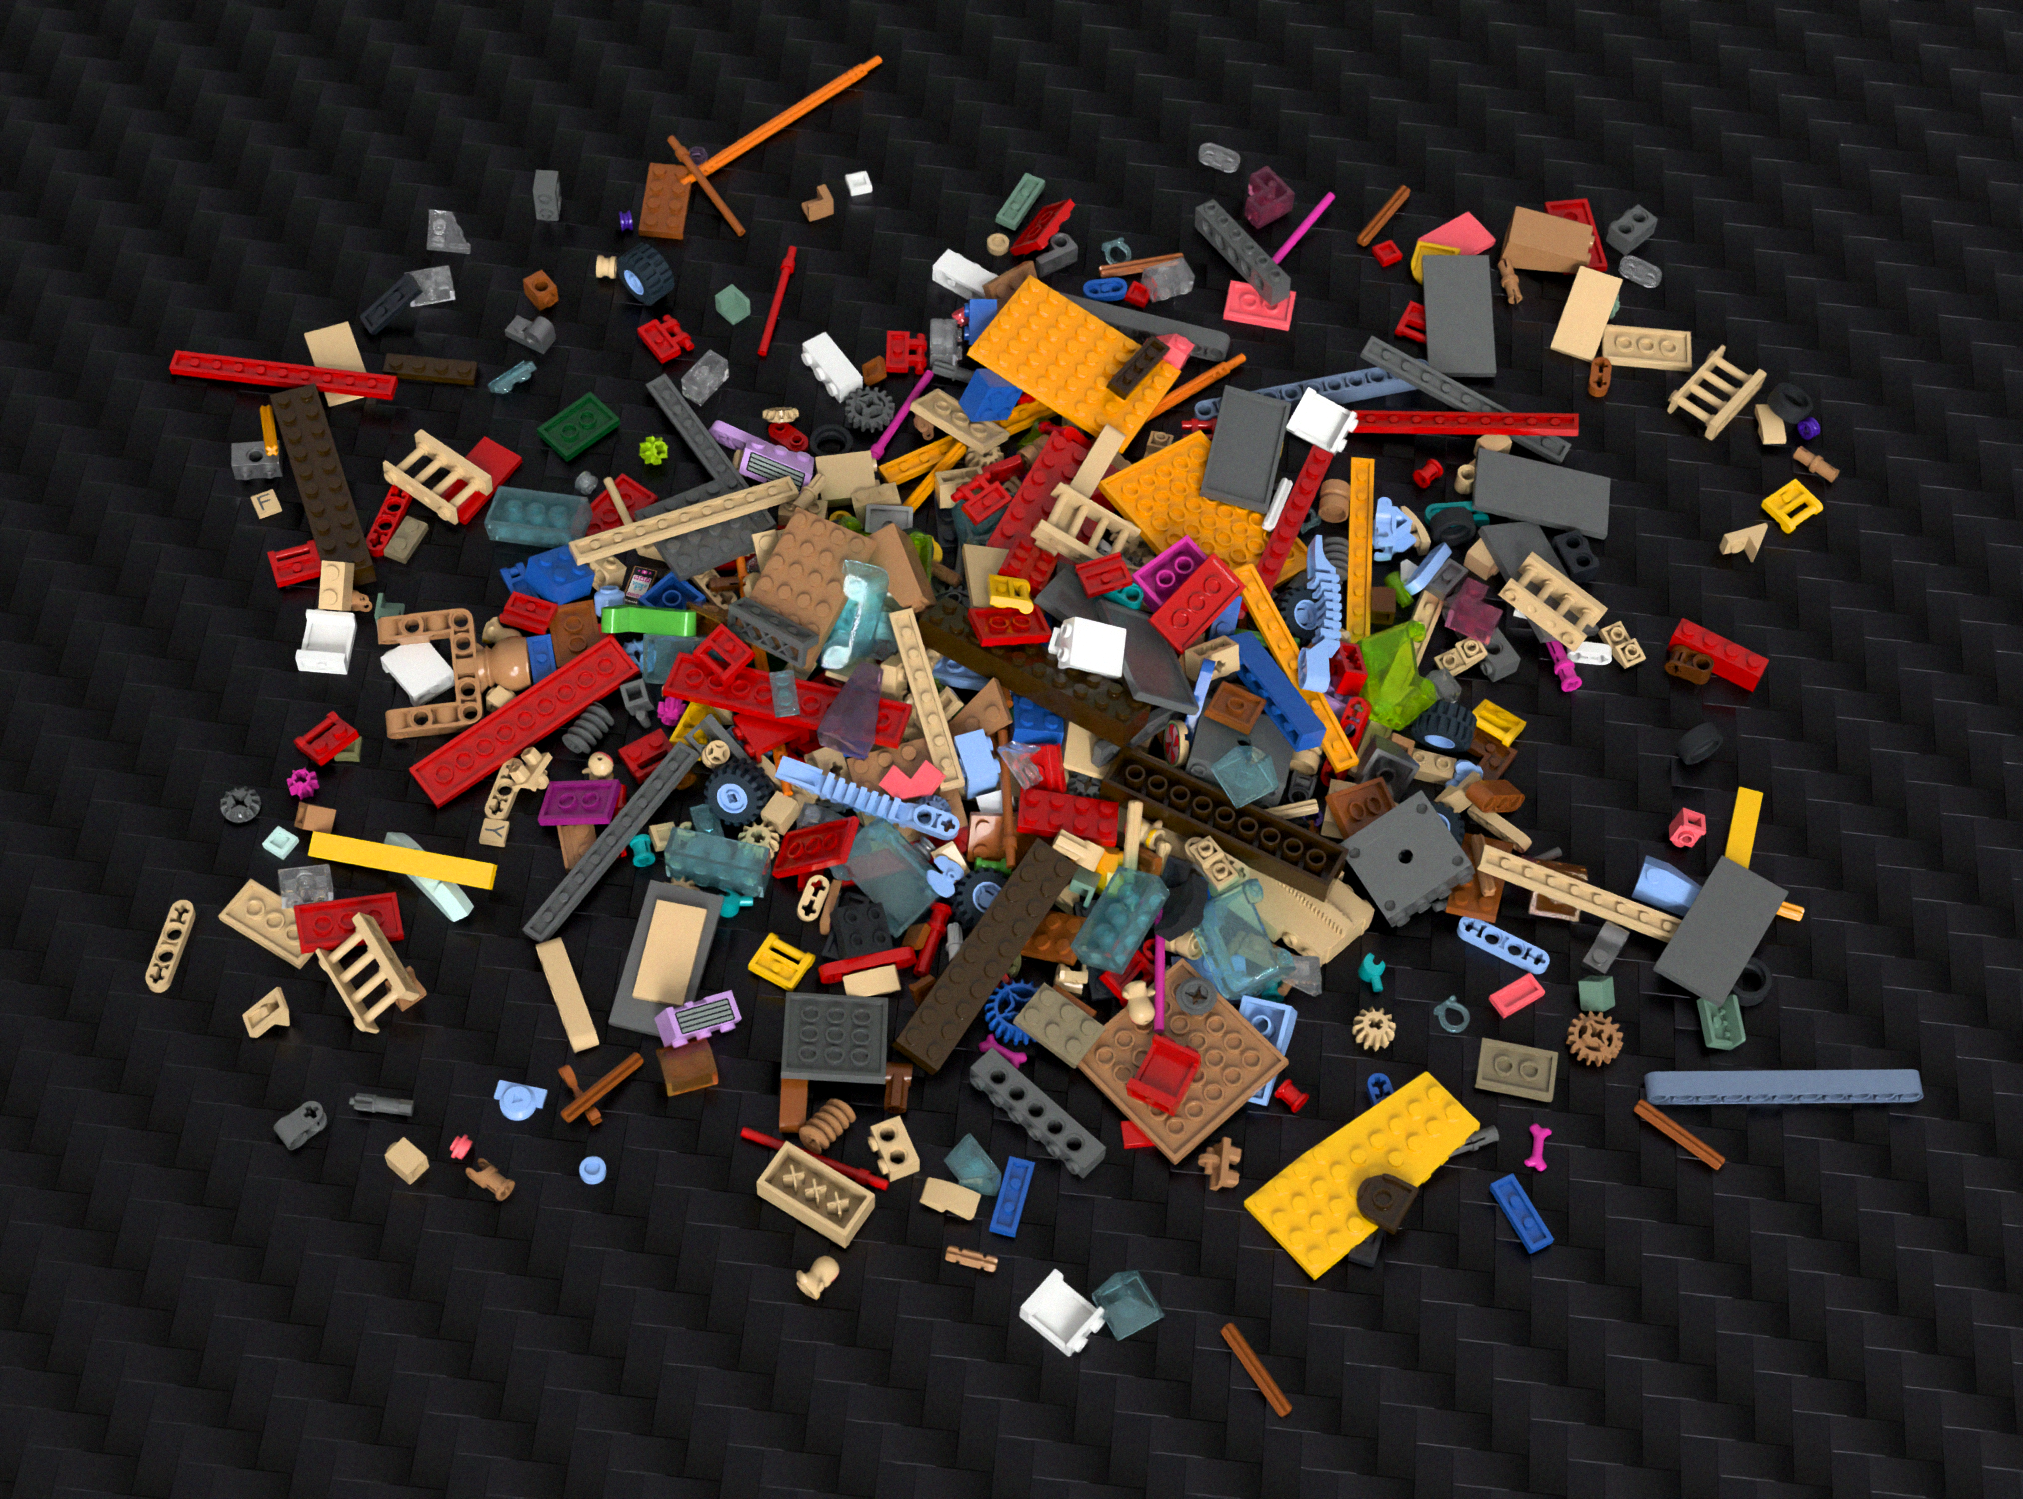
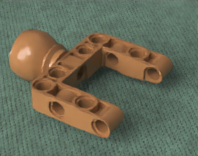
M464 608L389 616L377 620L379 644L400 643V645L430 643V640L449 638L456 692V702L400 708L385 712L388 738L402 739L464 732L484 719L482 693L488 686L492 688L496 683L504 689L514 692L532 687L526 637L509 636L498 641L492 649L488 646L483 648L477 643L472 614ZM460 620L468 621L464 627L456 626ZM410 626H419L416 632L410 633L407 631ZM462 643L470 644V647L466 650L458 649ZM468 688L475 690L471 696L463 695V692ZM473 711L477 713L474 719L465 718L468 712ZM421 717L428 718L427 723L424 725L416 724L417 719Z

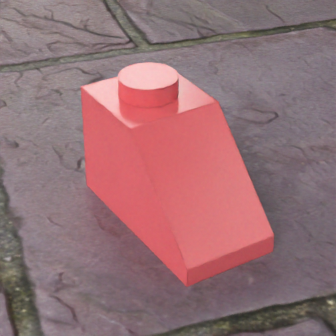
M1177 333L1155 336L1171 348L1163 360L1181 370L1195 344Z

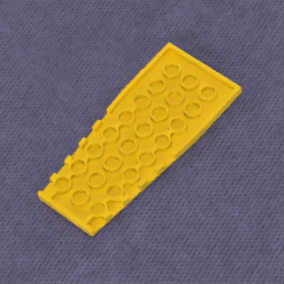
M1424 1072L1301 1155L1245 1200L1244 1206L1303 1269L1316 1280L1378 1228V1226L1367 1221L1360 1214L1357 1207V1191L1366 1178L1390 1174L1418 1187L1422 1182L1425 1183L1431 1177V1173L1438 1166L1443 1165L1457 1148L1460 1149L1474 1131L1479 1130L1480 1123L1429 1072Z

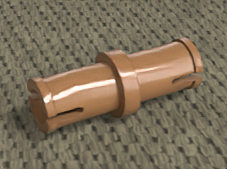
M1505 259L1506 267L1503 260L1498 263L1502 276L1501 284L1506 290L1509 303L1515 304L1514 296L1517 303L1522 300L1518 286L1519 279L1514 273L1511 260Z
M1800 446L1793 455L1794 459L1809 467V471L1818 473L1829 480V482L1834 481L1839 474V470L1823 461V457L1814 455L1803 446Z

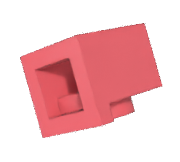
M1682 808L1669 825V839L1677 847H1684L1685 845L1692 848L1699 837L1706 833L1705 815L1686 808Z

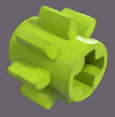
M646 437V442L639 444L641 446L639 456L645 460V464L653 463V465L661 464V459L668 457L666 455L668 446L662 441V437Z

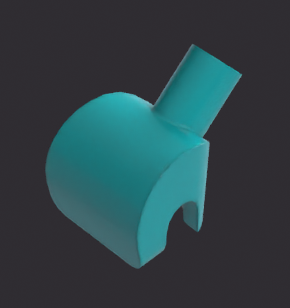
M726 888L727 895L726 897L723 896L725 900L720 915L723 917H733L738 913L740 906H753V896H740L735 891Z
M1369 953L1359 966L1358 974L1362 980L1371 982L1374 992H1379L1383 990L1380 976L1386 965L1383 960L1379 965H1375L1373 963L1375 956Z

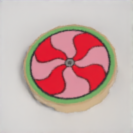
M1170 720L1164 733L1165 760L1168 766L1175 769H1180L1181 766H1184L1189 755V741L1185 740L1184 735L1188 734V729L1182 720Z

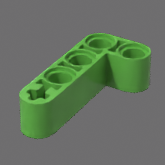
M641 605L601 607V632L621 633L630 631L672 636H696V611Z

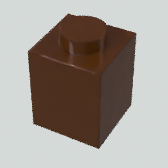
M1385 586L1372 587L1370 623L1392 625L1396 613V589Z

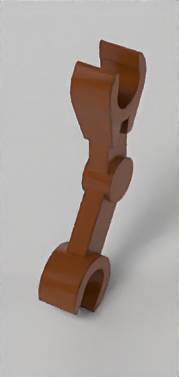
M565 1065L558 1069L560 1076L569 1088H572L574 1097L577 1099L583 1092L577 1086L578 1082L570 1065ZM590 1106L586 1109L585 1114L593 1126L602 1121L601 1115L595 1106Z

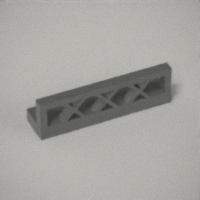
M746 596L729 604L727 628L731 632L799 668L805 667L807 649L819 643L818 634ZM736 617L741 620L744 628L735 625ZM753 626L759 629L763 638L756 635ZM771 636L778 639L782 648L775 646ZM789 646L799 650L798 657L794 656Z
M711 713L683 737L701 757V753L707 745L698 744L692 737L701 729L707 736V745L715 740H720L728 745L730 750L729 761L732 758H737L738 761L741 758H746L748 763L752 761ZM769 780L768 784H772V790L775 789V785Z

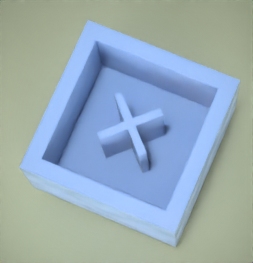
M983 729L954 736V748L964 777L965 786L963 787L967 800L995 792L997 783L1000 782L998 773H1001L998 759H993L991 754L993 744L990 736L986 737Z

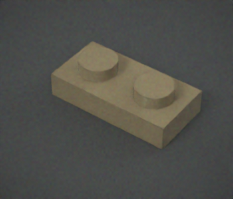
M406 516L383 550L384 555L406 564L428 531V524Z

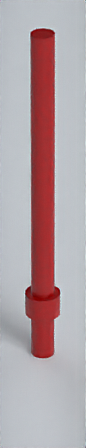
M789 246L786 258L782 260L780 267L782 272L758 349V354L761 356H766L788 279L795 267L794 259L797 248L794 246Z
M745 1126L740 1135L776 1150H780L785 1141ZM796 1146L840 1174L855 1179L856 1183L864 1186L869 1184L885 1191L888 1188V1180L872 1175L871 1171L867 1169H857Z

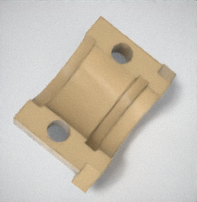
M1059 963L1055 972L1053 986L1057 984L1071 995L1081 997L1083 983L1087 984L1088 982L1086 963H1082L1081 971L1078 972L1072 971L1070 967H1065V964Z

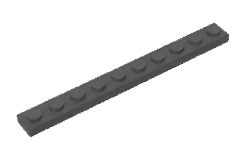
M1371 336L1360 355L1361 358L1460 412L1513 413L1374 336ZM1508 435L1511 440L1559 466L1572 445L1557 436Z
M663 374L646 384L652 397L713 480L718 479L728 494L750 488L668 376ZM766 509L743 515V518L755 534L778 529L776 522Z
M1232 672L1228 676L1210 681L1207 694L1216 693L1222 681L1229 684L1231 682L1242 684L1243 682L1235 672ZM1164 707L1151 710L1147 725L1125 746L1134 748L1166 729L1170 720L1185 718L1186 713ZM1100 740L1093 748L1094 753L1091 763L1100 768L1115 759L1122 748L1106 740Z
M678 741L522 930L526 935L539 943L546 942L552 937L700 758L698 752Z

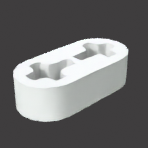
M1583 641L1575 652L1567 647V657L1576 663L1606 665L1612 661V648L1607 644Z

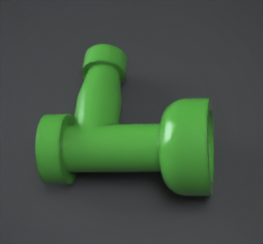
M981 857L975 858L974 872L978 868H984V871L987 868H994L995 872L999 870L1003 872L1002 877L1004 878L1009 877L1011 874V869L1006 868V858H1002L1000 862L982 860Z

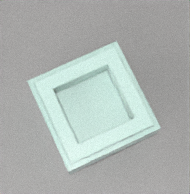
M277 826L262 845L263 848L284 860L299 843V839L280 826Z

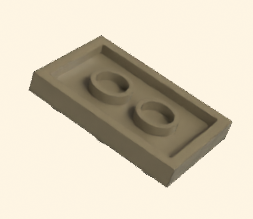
M1045 982L1013 1021V1024L1074 1069L1106 1029V1027Z
M1482 1038L1475 1088L1551 1102L1554 1092L1558 1052Z

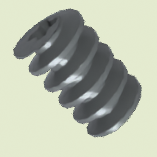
M1325 537L1322 539L1323 552L1329 563L1336 568V574L1340 578L1337 584L1341 586L1342 582L1348 578L1347 563L1349 558L1347 556L1349 554V542L1341 537Z
M594 701L593 705L588 706L585 713H582L579 720H576L574 727H570L568 733L563 735L562 741L568 749L577 754H580L581 751L589 754L591 749L588 745L595 747L597 742L594 738L600 740L603 737L601 732L606 733L609 730L607 725L612 726L615 722L607 709Z

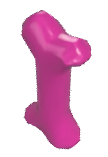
M992 1033L987 1035L986 1041L979 1043L980 1052H987L990 1048H993L1017 1070L1019 1064L1027 1060L1025 1052H1012L999 1045Z
M1534 1123L1529 1127L1534 1138L1532 1155L1524 1161V1164L1527 1167L1534 1166L1538 1171L1542 1172L1547 1167L1542 1157L1544 1139L1551 1135L1552 1131L1549 1128H1541L1537 1123Z

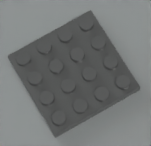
M716 479L634 512V518L638 522L727 495L728 492L720 481ZM739 516L652 544L678 581L681 582L736 560L741 556L755 552L751 534L755 533L743 516Z
M786 992L781 1078L885 1084L888 998Z

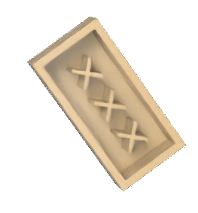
M788 1141L784 1143L756 1182L757 1195L844 1248L848 1246L875 1207V1194Z

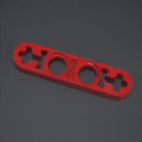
M395 484L391 486L366 538L369 554L373 557L384 555L383 550L399 528L413 498L412 495ZM394 504L401 506L396 512L388 510ZM383 523L392 524V527L388 530H381L379 528ZM379 537H381V538H380L381 545H377V543H378V541H379Z
M1354 697L1349 700L1340 722L1344 733L1345 728L1349 724L1355 726V735L1351 738L1347 737L1354 752L1357 750L1372 709L1370 702L1361 697ZM1356 704H1361V707L1364 708L1362 712H1358L1355 709ZM1350 717H1356V719H1360V721L1357 722L1354 720H1350ZM1326 758L1321 771V781L1324 785L1329 786L1331 777H1329L1330 772L1337 776L1336 780L1345 781L1349 769L1335 773L1329 759Z
M901 947L830 962L820 966L818 972L821 982L830 984L843 981V976L890 965H896L897 969L906 968L914 965L917 962L913 947Z

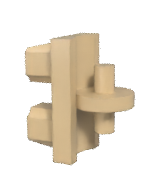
M534 747L526 748L520 755L526 762V766L518 763L508 772L515 781L511 786L515 792H518L520 788L536 791L537 788L545 789L549 785V779L546 776L548 772L545 768L553 757L548 752L540 754Z

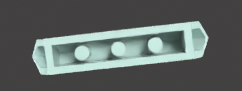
M387 832L384 844L424 851L408 835ZM406 874L451 921L455 922L468 916L474 908L471 901L456 883Z

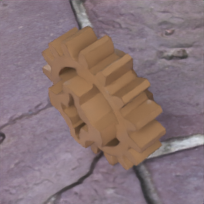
M1589 1011L1587 1017L1581 1013L1577 1020H1572L1571 1027L1568 1028L1566 1033L1569 1036L1566 1044L1573 1045L1570 1053L1577 1052L1579 1054L1577 1060L1585 1058L1586 1065H1589L1591 1061H1595L1596 1065L1600 1066L1602 1060L1607 1064L1610 1063L1612 1057H1617L1618 1050L1623 1045V1042H1621L1623 1033L1616 1032L1619 1024L1612 1025V1017H1608L1606 1020L1603 1019L1602 1012L1597 1017L1594 1016L1592 1011ZM1580 1029H1581V1031H1582V1032H1581V1036H1582L1581 1039H1579V1035H1578ZM1609 1038H1610V1041H1611L1610 1047H1608V1041H1607V1039H1609Z

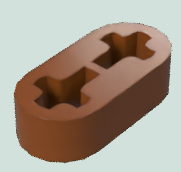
M1595 358L1589 370L1588 391L1595 397L1606 395L1610 385L1612 365L1607 358ZM1599 366L1602 367V373L1599 372ZM1597 381H1600V382H1601V383H1600V387H1601V388L1597 387V384H1596Z

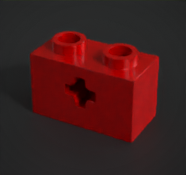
M1340 641L1339 649L1332 658H1329V672L1335 693L1358 697L1368 677L1359 644Z

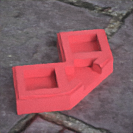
M925 760L912 778L893 765L879 785L892 797L907 800L908 798L932 796L946 775L930 761Z

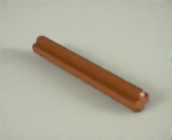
M1405 185L1398 188L1358 235V244L1367 246L1410 195L1409 188Z
M1180 252L1101 265L1098 270L1099 276L1104 279L1184 265V256Z
M634 1052L561 1111V1116L568 1123L573 1121L640 1067L644 1062L643 1058L639 1053Z
M1644 1099L1639 1100L1635 1105L1634 1111L1715 1170H1718L1725 1162L1724 1156Z
M1228 1323L1222 1328L1221 1334L1278 1415L1281 1417L1287 1415L1291 1411L1292 1405L1234 1323Z

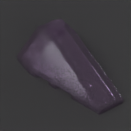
M863 661L859 663L828 708L817 729L820 745L862 761L866 760L876 738V724L879 714L878 708L884 669Z

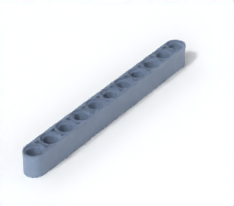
M1416 359V360L1420 361L1421 363H1423V364H1425V365H1427V366L1430 367V365H1429V363H1428L1427 361L1422 360V359ZM1379 367L1250 392L1291 403L1289 414H1293L1308 387L1338 405L1416 390L1418 388ZM1222 397L1198 402L1194 409L1193 418H1198V421H1211V418H1217Z
M1912 1069L1658 1071L1644 1076L1647 1102L1655 1105L1915 1102L1923 1098L1919 1072Z

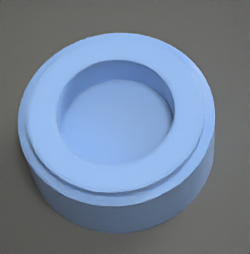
M596 1156L585 1158L579 1167L582 1180L588 1184L600 1183L606 1176L604 1161Z

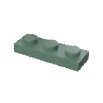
M1025 173L997 214L996 223L1016 230L1044 189L1045 181Z

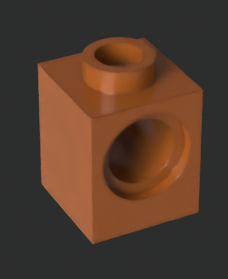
M543 270L523 279L525 295L539 311L559 301L557 286Z

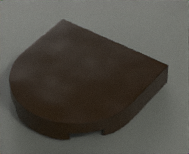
M1390 1174L1368 1177L1358 1188L1357 1207L1360 1214L1367 1221L1395 1235L1417 1197L1419 1188Z

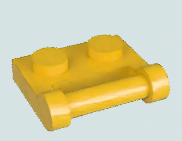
M1796 479L1763 500L1761 507L1781 525L1785 533H1791L1799 523L1823 510L1822 503ZM1804 502L1808 505L1807 508L1791 519L1787 516L1788 513Z
M988 574L989 604L998 608H1019L1020 612L1024 614L1032 612L1033 602L1029 597L1030 583L1027 580ZM1014 590L1017 591L1019 596H1015Z
M1484 699L1472 711L1477 719L1476 726L1501 740L1502 744L1507 747L1523 731L1527 723L1487 699Z
M771 932L748 964V970L789 992H793L807 969L812 966L816 956L810 952L804 953L779 939L778 935ZM775 948L800 961L799 965L771 951V949Z

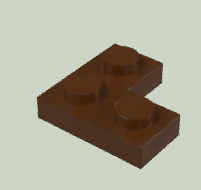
M1478 727L1475 728L1471 746L1467 750L1481 759L1478 765L1483 770L1482 780H1499L1518 752L1510 746L1503 745L1500 740Z

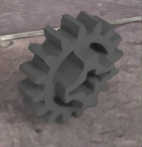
M866 387L864 392L861 389H857V395L851 393L850 399L846 400L845 416H847L848 423L853 422V428L861 426L862 432L866 428H870L872 433L876 427L881 431L883 430V424L889 426L890 419L894 418L895 404L892 403V397H886L885 390L879 393L878 387L873 391Z

